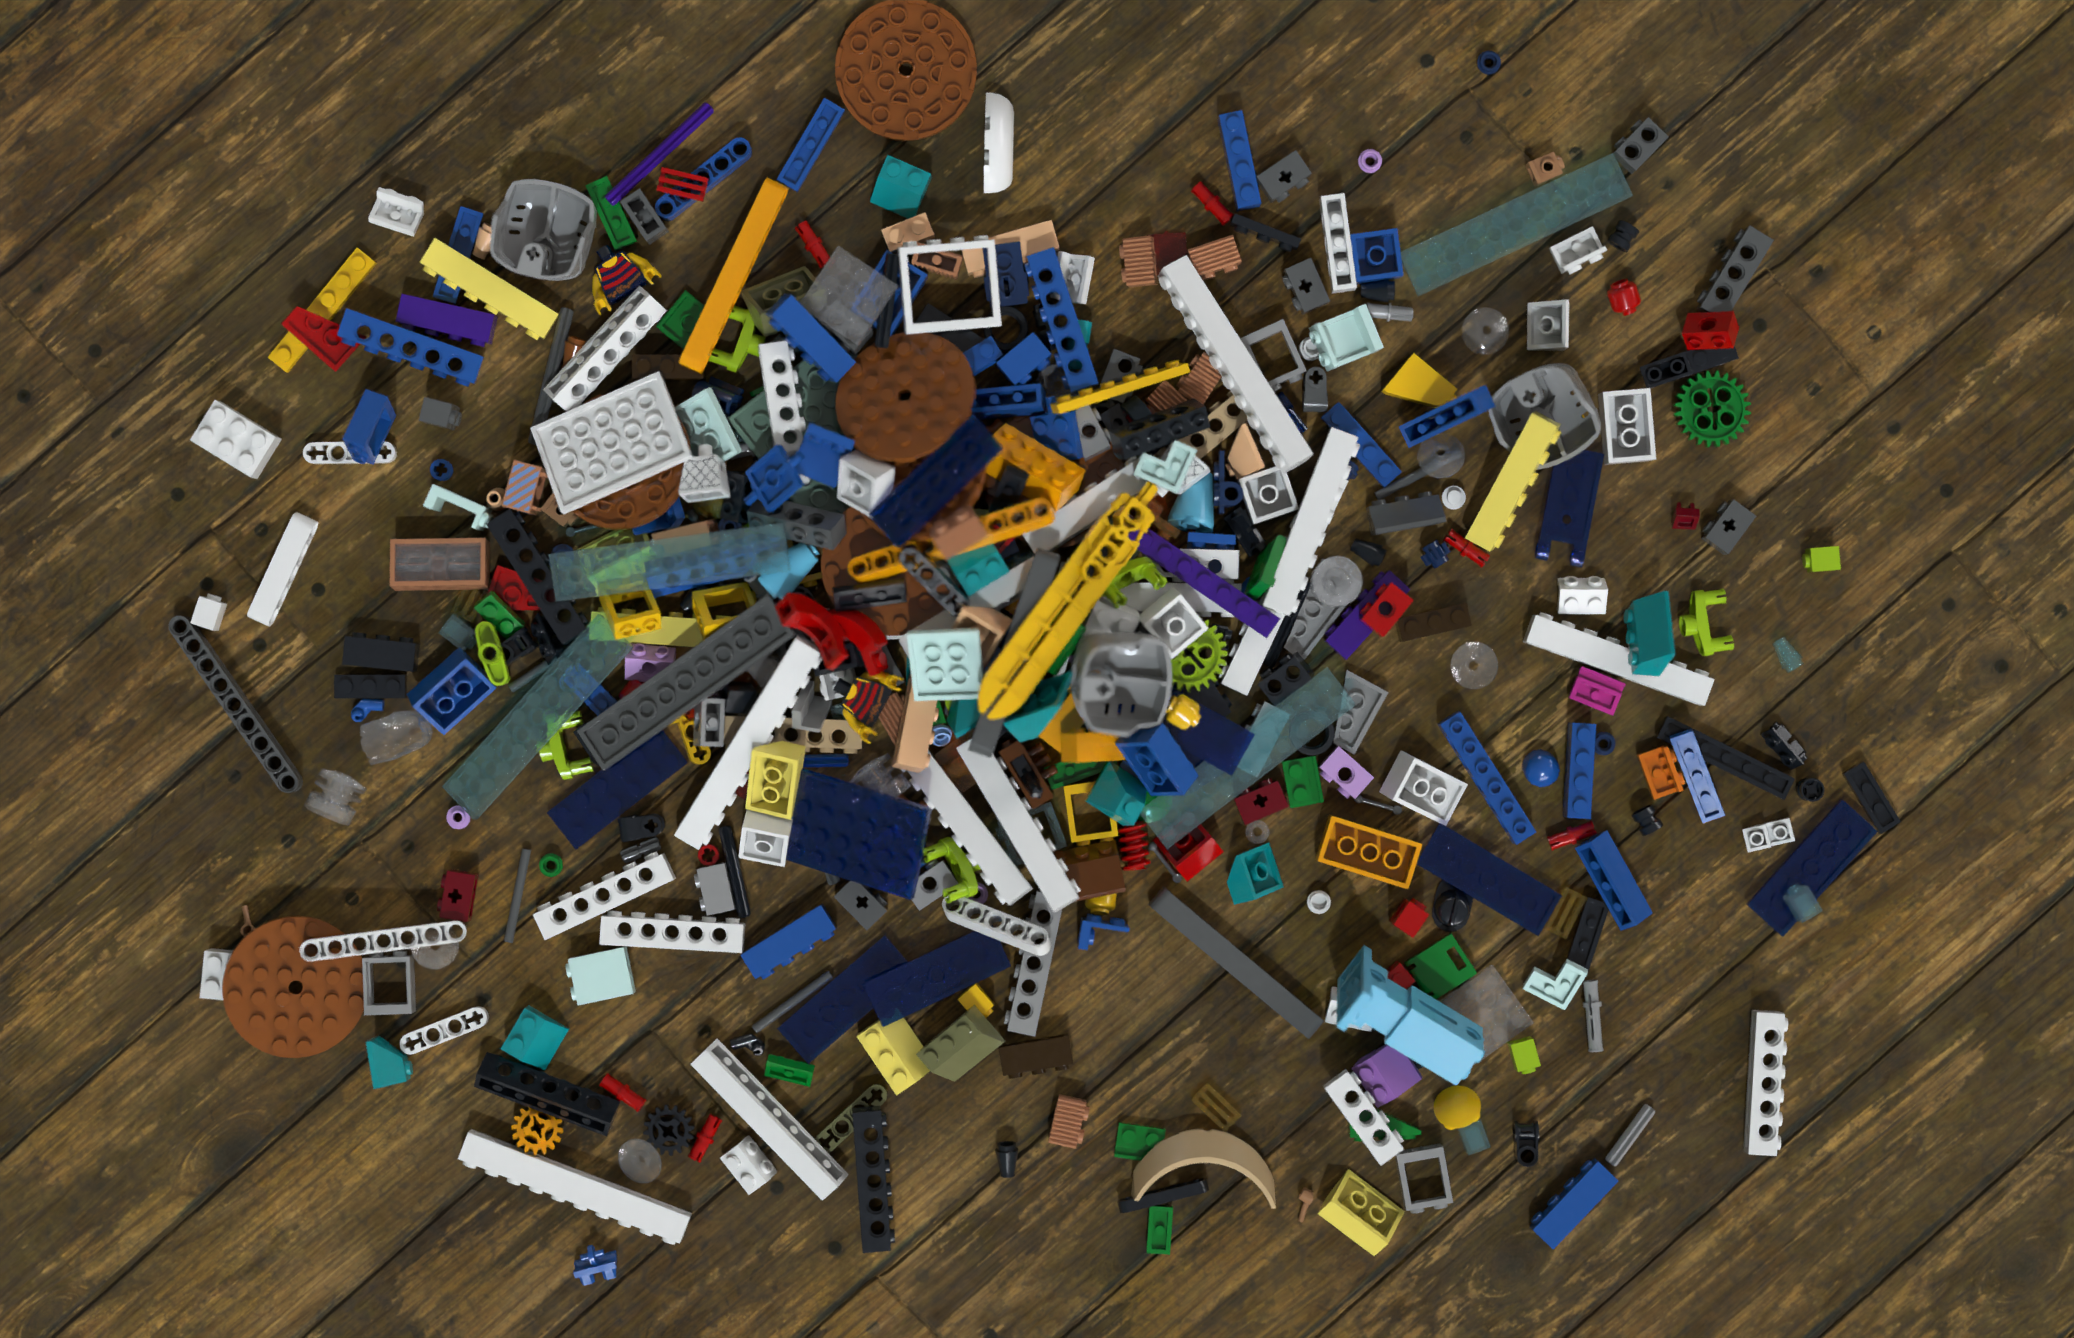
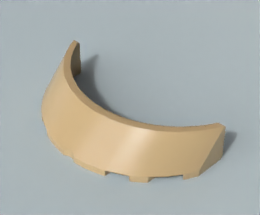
M1191 1129L1179 1132V1134L1165 1140L1163 1139L1154 1145V1148L1145 1155L1140 1163L1138 1162L1133 1171L1131 1195L1134 1201H1139L1146 1190L1157 1179L1176 1168L1195 1163L1224 1165L1250 1178L1262 1190L1270 1208L1276 1209L1274 1179L1267 1164L1253 1147L1227 1132L1215 1129L1209 1131Z

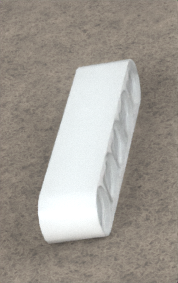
M298 512L293 514L251 603L247 617L268 627L273 624L314 537L318 521Z
M945 897L942 901V908L946 917L951 922L1035 955H1045L1051 949L1048 933L1042 927L965 897L951 903L945 901L949 897ZM953 905H959L958 909L954 911L949 910ZM973 914H980L977 919H970ZM995 922H1002L998 927H991ZM1016 930L1023 931L1021 935L1013 936ZM1039 938L1045 939L1041 944H1034L1035 940Z

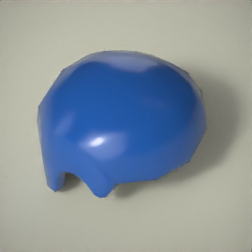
M1542 749L1533 750L1525 756L1522 763V770L1526 779L1532 785L1539 788L1550 786L1559 777L1560 767L1558 761L1548 751Z

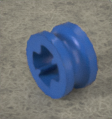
M438 459L431 464L430 473L435 479L446 481L452 477L453 467L450 462ZM442 463H444L447 473H442V476L439 477V472H436V468L441 467Z

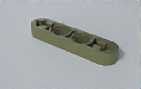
M878 1083L871 1085L825 1127L815 1140L820 1144L821 1137L826 1139L831 1135L827 1131L831 1128L833 1134L840 1139L836 1141L834 1137L829 1142L830 1148L826 1146L823 1148L828 1153L832 1152L853 1132L852 1108L857 1104L870 1107L862 1098L866 1096V1099L869 1100L873 1095L871 1091L873 1089L876 1091L882 1090L881 1097L883 1099L879 1100L876 1098L871 1105L881 1106L888 1096L885 1086ZM844 1120L849 1124V1130L846 1133H839L836 1130V1123L838 1121Z

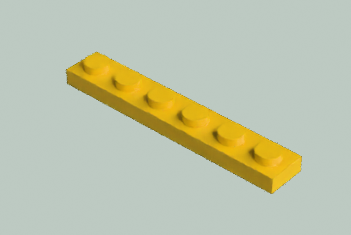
M356 248L306 310L331 321L377 263L359 248ZM288 331L268 358L288 373L308 348Z
M1179 360L1169 361L1165 363L1166 367L1158 369L1157 366L1143 370L1144 374L1136 376L1135 373L1123 376V381L1117 383L1111 380L1101 383V388L1095 390L1092 387L1079 390V395L1073 397L1070 394L1057 397V402L1050 404L1052 413L1062 414L1190 373L1188 363H1179Z

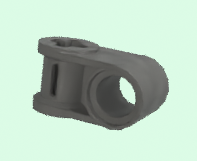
M1312 367L1305 372L1303 377L1302 409L1303 412H1327V376L1322 368ZM1314 371H1316L1318 376H1321V380H1318L1316 384H1314L1313 380H1309V376L1313 375Z

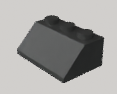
M1432 491L1419 493L1416 499L1409 500V495L1396 497L1393 503L1386 504L1385 499L1372 501V506L1366 508L1371 536L1446 522L1439 495H1432Z

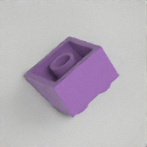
M1387 1044L1361 1057L1352 1067L1365 1090L1375 1100L1376 1103L1374 1104L1377 1108L1397 1098L1423 1078L1411 1058Z

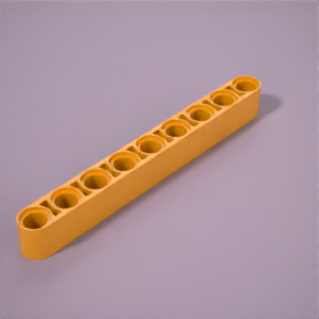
M768 177L765 179L686 344L679 364L699 373L704 371L787 196L788 186Z
M1038 498L979 517L988 536L956 555L1049 526L1054 522L1056 513L1046 499ZM1047 509L1043 516H1038L1040 510ZM1025 516L1022 522L1015 523L1018 517ZM997 523H1002L1001 527L998 530H992L994 525H996ZM933 538L919 542H901L853 558L848 564V572L860 584L878 581L906 572L907 570L900 563L899 557L902 547L907 544H914L923 552L927 546L933 545V549L925 553L933 562L943 560L945 557ZM915 553L911 554L910 557H909V558H912L914 561H915ZM888 559V563L884 567H880V563ZM861 567H866L862 574L857 575Z

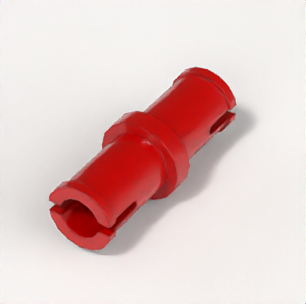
M1202 181L1192 188L1191 193L1205 205L1204 209L1207 212L1210 211L1223 226L1232 219L1234 215L1220 202L1221 198L1218 195L1215 196Z
M807 220L794 228L805 243L804 248L807 252L810 251L820 268L827 266L833 261L823 247L822 239L816 236Z
M1451 528L1448 531L1451 537L1446 534L1443 541L1458 550L1459 555L1468 557L1482 568L1485 565L1484 562L1490 558V555Z
M1592 820L1573 828L1571 826L1566 827L1565 831L1547 836V840L1553 851L1571 843L1575 845L1577 841L1597 835L1594 830L1595 827Z
M609 1073L606 1074L599 1085L616 1096L617 1101H623L636 1110V1112H639L647 1101L632 1091L628 1084H622Z
M709 1113L702 1130L696 1134L697 1139L687 1155L689 1158L701 1163L709 1145H712L714 1142L713 1137L722 1123V1119Z

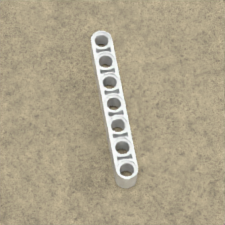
M1034 557L1016 566L1010 572L971 596H968L970 607L993 608L1000 611L1020 599ZM955 603V608H963L964 603ZM944 610L913 630L952 629L957 617ZM906 633L899 639V643L909 658Z
M453 920L314 938L302 943L300 955L304 960L318 961L456 943L465 938L467 929L463 922ZM452 925L462 927L463 934L460 937H451L449 928ZM428 928L437 929L439 933L437 940H427L425 932ZM404 931H411L414 934L415 940L413 943H403L401 935ZM386 934L390 937L391 943L388 947L378 945L377 938L379 935ZM362 937L366 940L367 944L364 950H356L354 948L353 941L355 938ZM337 940L342 944L340 953L334 954L329 950L331 941ZM309 943L315 944L318 948V953L314 957H310L305 953V947Z

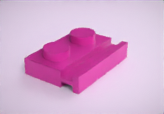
M1580 666L1579 673L1576 676L1568 698L1613 716L1626 684Z

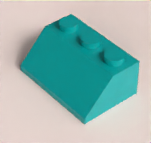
M1662 591L1633 600L1629 608L1624 612V623H1627L1628 630L1626 633V643L1629 644L1630 650L1628 664L1631 665L1632 674L1660 676L1675 655L1669 591Z

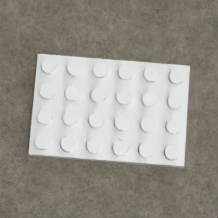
M659 371L530 428L562 514L571 512L693 458L664 378Z

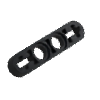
M907 544L902 547L899 557L902 566L951 615L958 617L962 610L961 607L955 608V601L959 604L963 602L964 606L970 607L968 596L918 546ZM906 553L910 555L915 553V561L912 558L906 559ZM923 568H930L934 574L929 578H925L920 574V571ZM940 584H946L949 586L950 591L946 594H940L936 588Z
M1199 1178L1145 1192L1139 1201H1134L1133 1197L1129 1196L1118 1200L1117 1203L1120 1213H1127L1202 1194L1209 1191V1186L1206 1178Z

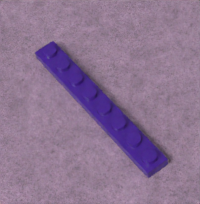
M1148 529L1147 533H1143L1137 550L1265 638L1269 636L1280 620L1279 617L1151 529ZM1140 530L1129 531L1128 538L1135 541Z

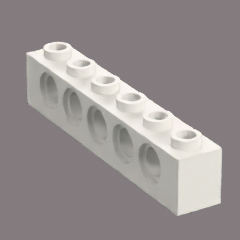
M639 285L543 390L566 412L580 406L587 396L597 388L600 382L613 371L614 367L629 354L637 342L644 338L650 328L661 319L667 310Z
M786 341L759 344L758 353L773 447L775 445H782L788 456H791L799 450L803 440L802 431H806L804 417L799 416L798 408L802 407L800 393L796 394L794 385L798 384L797 371L792 370L791 361L794 360L793 347H788ZM774 362H782L785 366V371L776 373L772 369V364ZM779 385L786 386L789 394L785 397L779 396L776 393V387ZM784 408L791 410L793 414L792 419L783 420L780 417V410ZM786 432L794 433L796 435V442L793 444L786 443L783 435ZM800 475L804 485L810 483L809 478Z
M656 851L644 857L646 862L637 865L636 861L624 866V872L615 875L613 871L601 877L603 882L594 885L592 881L581 886L580 893L573 895L572 892H568L558 897L560 902L551 905L549 901L537 907L539 912L533 914L544 940L676 879L665 853L658 855ZM643 868H649L652 871L653 876L651 880L646 881L641 877V870ZM621 878L630 880L631 888L628 891L620 888L619 882ZM600 888H606L609 891L610 896L608 900L603 901L598 897ZM579 898H584L588 902V908L585 911L577 907V900ZM557 908H562L566 911L567 917L564 921L556 918L555 911Z
M608 911L607 915L601 916L599 945L742 953L744 951L745 923H740V918H726V921L723 922L716 921V917L702 916V920H692V915H678V919L669 918V914L656 913L655 917H645L643 912H631V916H622V911ZM622 922L630 924L631 933L629 935L621 933L620 924ZM645 924H652L654 926L655 934L653 936H647L644 933L643 927ZM669 925H674L678 928L679 934L677 937L672 938L667 934V927ZM697 926L701 928L703 934L700 939H695L691 936L690 930L692 927ZM716 928L725 930L726 938L724 940H717L715 938L714 930Z
M1752 1010L1743 1149L1749 1155L1777 1156V1150L1781 1148V1136H1778V1128L1782 1126L1783 1122L1782 1112L1779 1111L1780 1103H1783L1784 1100L1781 1079L1785 1078V1065H1782L1783 1055L1785 1056L1787 1052L1784 1032L1788 1030V1018H1785V1014L1779 1011ZM1768 1030H1773L1774 1038L1766 1042L1764 1038L1765 1033ZM1771 1053L1773 1061L1769 1065H1764V1056ZM1770 1077L1772 1081L1770 1087L1763 1089V1079ZM1769 1101V1110L1761 1112L1760 1106L1762 1102ZM1767 1124L1769 1127L1768 1133L1760 1136L1759 1128Z

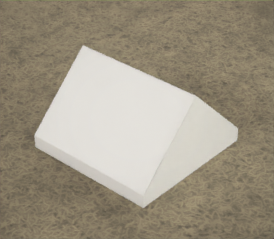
M1569 300L1528 303L1527 350L1564 351L1569 348Z

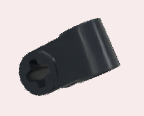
M527 626L518 630L501 643L502 649L506 648L510 651V658L506 661L507 666L527 656L539 647V644L535 643L527 632ZM495 649L493 650V653H492L493 659L496 657V650H495Z
M659 814L617 818L621 842L653 837L661 833L665 828V820ZM652 820L653 823H658V827L654 828V831L652 827H648V823Z
M1513 1121L1514 1158L1522 1166L1531 1167L1538 1161V1121H1533V1123ZM1525 1149H1530L1532 1153L1530 1160L1522 1161L1520 1157L1521 1152Z

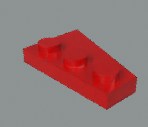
M295 306L280 323L334 372L341 367L360 345L356 343L355 347L342 343V338L337 336L339 324L298 306ZM358 333L360 339H366L367 336Z
M497 565L488 593L491 590L495 592L512 610L541 611L517 572ZM534 578V580H535L536 582H542V581H543V580ZM550 590L547 593L546 598L548 602H555L558 599L557 590Z

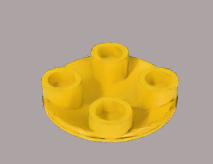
M1448 1087L1441 1091L1435 1099V1116L1448 1130L1466 1127L1480 1118V1098L1468 1087Z

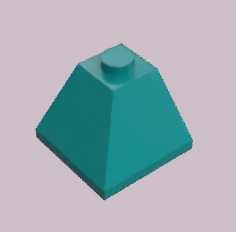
M978 699L952 700L947 722L957 738L976 727L981 713L978 707Z
M1107 761L1085 801L1119 824L1131 826L1135 824L1145 806L1147 789L1139 779L1113 762Z
M1269 843L1236 855L1227 880L1234 905L1258 899L1284 887Z
M376 1036L366 1041L373 1089L406 1082L411 1079L410 1075L413 1074L412 1062L408 1061L406 1054L381 1036Z

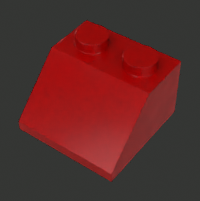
M1190 810L1153 839L1187 882L1224 852Z

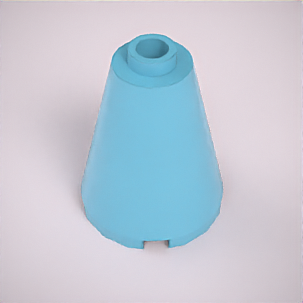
M1209 472L1184 493L1178 494L1168 515L1167 521L1169 526L1184 532H1188V529L1196 530V533L1213 532L1214 502L1212 473Z
M799 543L752 566V570L754 573L758 570L761 574L758 580L774 599L779 597V602L788 592L792 593L817 563L819 551L814 545Z

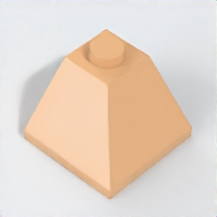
M1246 423L1239 427L1227 457L1228 464L1225 465L1229 477H1234L1236 481L1265 467Z
M964 606L952 629L979 628L983 668H985L1005 637L1012 619L993 608Z

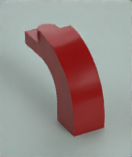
M788 592L775 605L782 626L800 629L813 639L827 669L834 670L848 656L843 641L847 638L843 628L822 605L809 597Z
M836 609L828 610L843 628L847 639L852 641L860 650L869 676L878 675L888 668L887 657L881 648L888 644V641L883 631L871 618L857 610L836 612Z

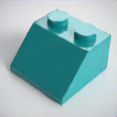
M887 155L878 175L870 203L907 219L915 217L930 184L932 175Z
M528 1005L524 1008L501 1050L522 1062L546 1070L568 1033L569 1028Z

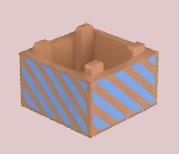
M514 460L502 506L532 515H537V511L541 512V508L538 507L546 478H548L545 468Z

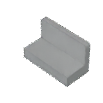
M809 680L805 688H801L798 699L792 709V728L812 732H820L832 705V700L825 701L824 697L814 695V681Z

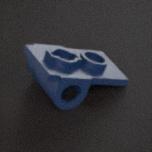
M1020 241L996 244L995 252L1000 307L1028 303L1027 274L1023 269ZM982 248L986 277H984L986 300L989 301L990 308H992L987 248Z
M712 376L709 382L700 380L693 389L692 397L711 387L718 402L719 399L721 400L719 404L726 419L739 409L744 392L743 389Z
M1219 451L1217 453V462L1213 463V480H1217V483L1213 484L1214 506H1217V515H1222L1224 508L1237 505L1242 500L1244 493L1238 483L1224 482V451ZM1226 489L1234 490L1236 493L1235 500L1230 501L1226 499L1224 494Z

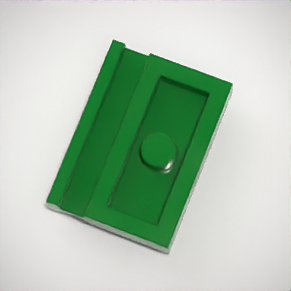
M1316 756L1281 762L1290 808L1324 802Z
M1119 1122L1114 1157L1141 1161L1154 1148V1145L1165 1139L1166 1129Z

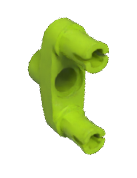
M735 305L729 318L742 322L743 325L735 351L730 354L714 348L713 355L710 356L708 362L725 366L727 370L736 373L748 354L759 357L758 346L759 344H765L766 337L755 334L756 326L749 310Z
M1149 557L1133 559L1120 569L1102 596L1106 597L1118 609L1127 602V597L1120 592V589L1142 578H1146L1154 589L1158 590L1166 585L1167 579L1156 569V564Z
M1723 588L1706 592L1704 590L1692 591L1689 602V614L1679 617V628L1682 636L1693 635L1696 647L1702 656L1734 649V643L1724 644L1725 642L1733 641L1731 635L1711 638L1706 606L1726 603V597L1717 598L1719 595L1726 594Z
M487 621L480 622L475 629L479 649L478 656L484 665L490 682L496 686H503L510 681L511 677L509 676L510 673L497 631L492 623ZM489 647H493L496 650V657L493 660H488L485 655Z
M581 711L560 715L559 713L550 715L548 718L549 739L538 741L541 760L543 762L554 760L563 780L574 778V775L594 772L593 765L583 767L585 764L593 763L590 757L571 762L568 760L563 739V729L584 724L583 719L573 721L575 718L582 717Z
M951 837L940 839L938 843L921 849V856H927L923 859L926 863L942 856L945 857L959 883L943 889V897H949L945 899L947 903L963 897L969 898L976 895L978 884L974 872L981 869L978 864L976 866L972 865L966 857V854L969 852L964 853Z

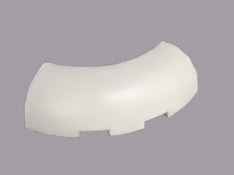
M986 93L984 193H996L1005 190L1011 185L1013 180V105L1007 98L995 93Z

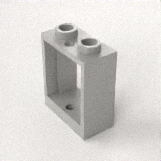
M1283 319L1240 338L1260 369L1250 346L1275 334L1282 333L1297 369L1269 381L1268 383L1274 392L1281 389L1280 384L1288 380L1292 384L1303 379L1302 374L1307 371Z
M393 951V955L384 956L383 952L371 953L369 956L362 958L364 1015L412 1014L416 1012L414 955H407V951ZM406 962L407 1002L374 1003L373 963Z
M1441 1143L1405 1149L1395 1155L1402 1200L1406 1211L1420 1213L1424 1212V1208L1434 1206V1209H1443L1448 1207L1449 1203H1453L1444 1148ZM1438 1157L1445 1196L1411 1202L1404 1163Z

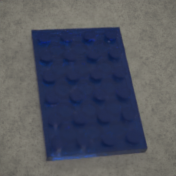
M803 768L800 774L792 817L793 823L786 860L911 900L915 897L932 808Z

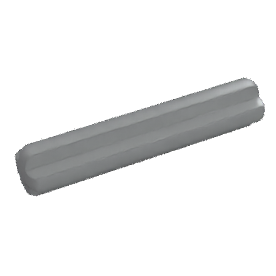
M1647 1104L1643 1105L1606 1156L1607 1162L1613 1166L1618 1165L1655 1114V1110Z

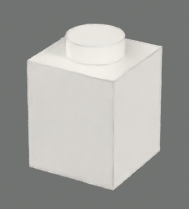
M208 593L207 597L199 596L190 623L213 631H219L227 604L221 602V597Z

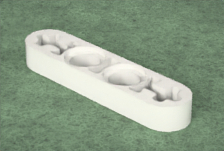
M384 441L381 450H384V446H387V449L391 450V454L387 455V459H384L383 455L378 454L375 463H390L394 461L397 457L396 447L392 443ZM312 442L303 449V457L312 464H360L352 459L344 442ZM325 446H328L326 452L328 460H325V455H317L316 460H314L313 456H309V451H313V447H316L318 451H326ZM337 446H341L345 452L343 458L339 460L334 459L332 456V450Z
M476 1006L409 1032L401 1038L400 1048L404 1053L411 1055L479 1029L488 1022V1012L485 1008ZM474 1011L477 1014L482 1013L481 1023L478 1024L477 1021L470 1022L468 1025L471 1028L467 1029L466 1020L462 1015H466V1019L474 1016ZM456 1019L461 1022L462 1028L460 1032L455 1033L450 1030L449 1023L451 1020ZM430 1028H435L439 1031L440 1037L437 1041L428 1039L427 1031ZM422 1032L423 1041L415 1044L414 1050L411 1046H406V1043L409 1041L408 1037L411 1040L421 1037L418 1033Z

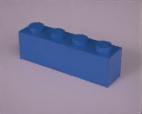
M1243 111L1221 114L1217 120L1236 212L1258 208L1261 205V199Z
M784 294L766 312V315L770 318L768 323L776 331L779 332L781 330L786 335L785 341L791 347H797L802 352L801 357L809 365L814 364L819 369L817 374L824 381L828 382L829 380L837 383L856 363L791 294Z
M1041 383L976 389V399L973 402L969 421L1044 414L1046 412V392Z
M1486 385L1399 426V429L1408 448L1496 406Z
M1568 722L1563 817L1591 819L1596 724Z
M1607 830L1589 837L1575 847L1620 931L1638 925L1653 913Z
M822 903L743 952L740 956L755 979L760 976L762 979H765L775 973L773 968L781 964L784 967L794 961L793 955L800 951L802 954H805L815 948L814 942L819 939L824 942L834 936L833 931L837 926Z
M1595 1158L1592 1161L1587 1160L1581 1166V1172L1576 1178L1571 1177L1564 1184L1563 1187L1565 1189L1559 1195L1555 1194L1547 1202L1548 1207L1543 1212L1539 1211L1531 1219L1532 1224L1529 1227L1553 1250L1618 1182Z

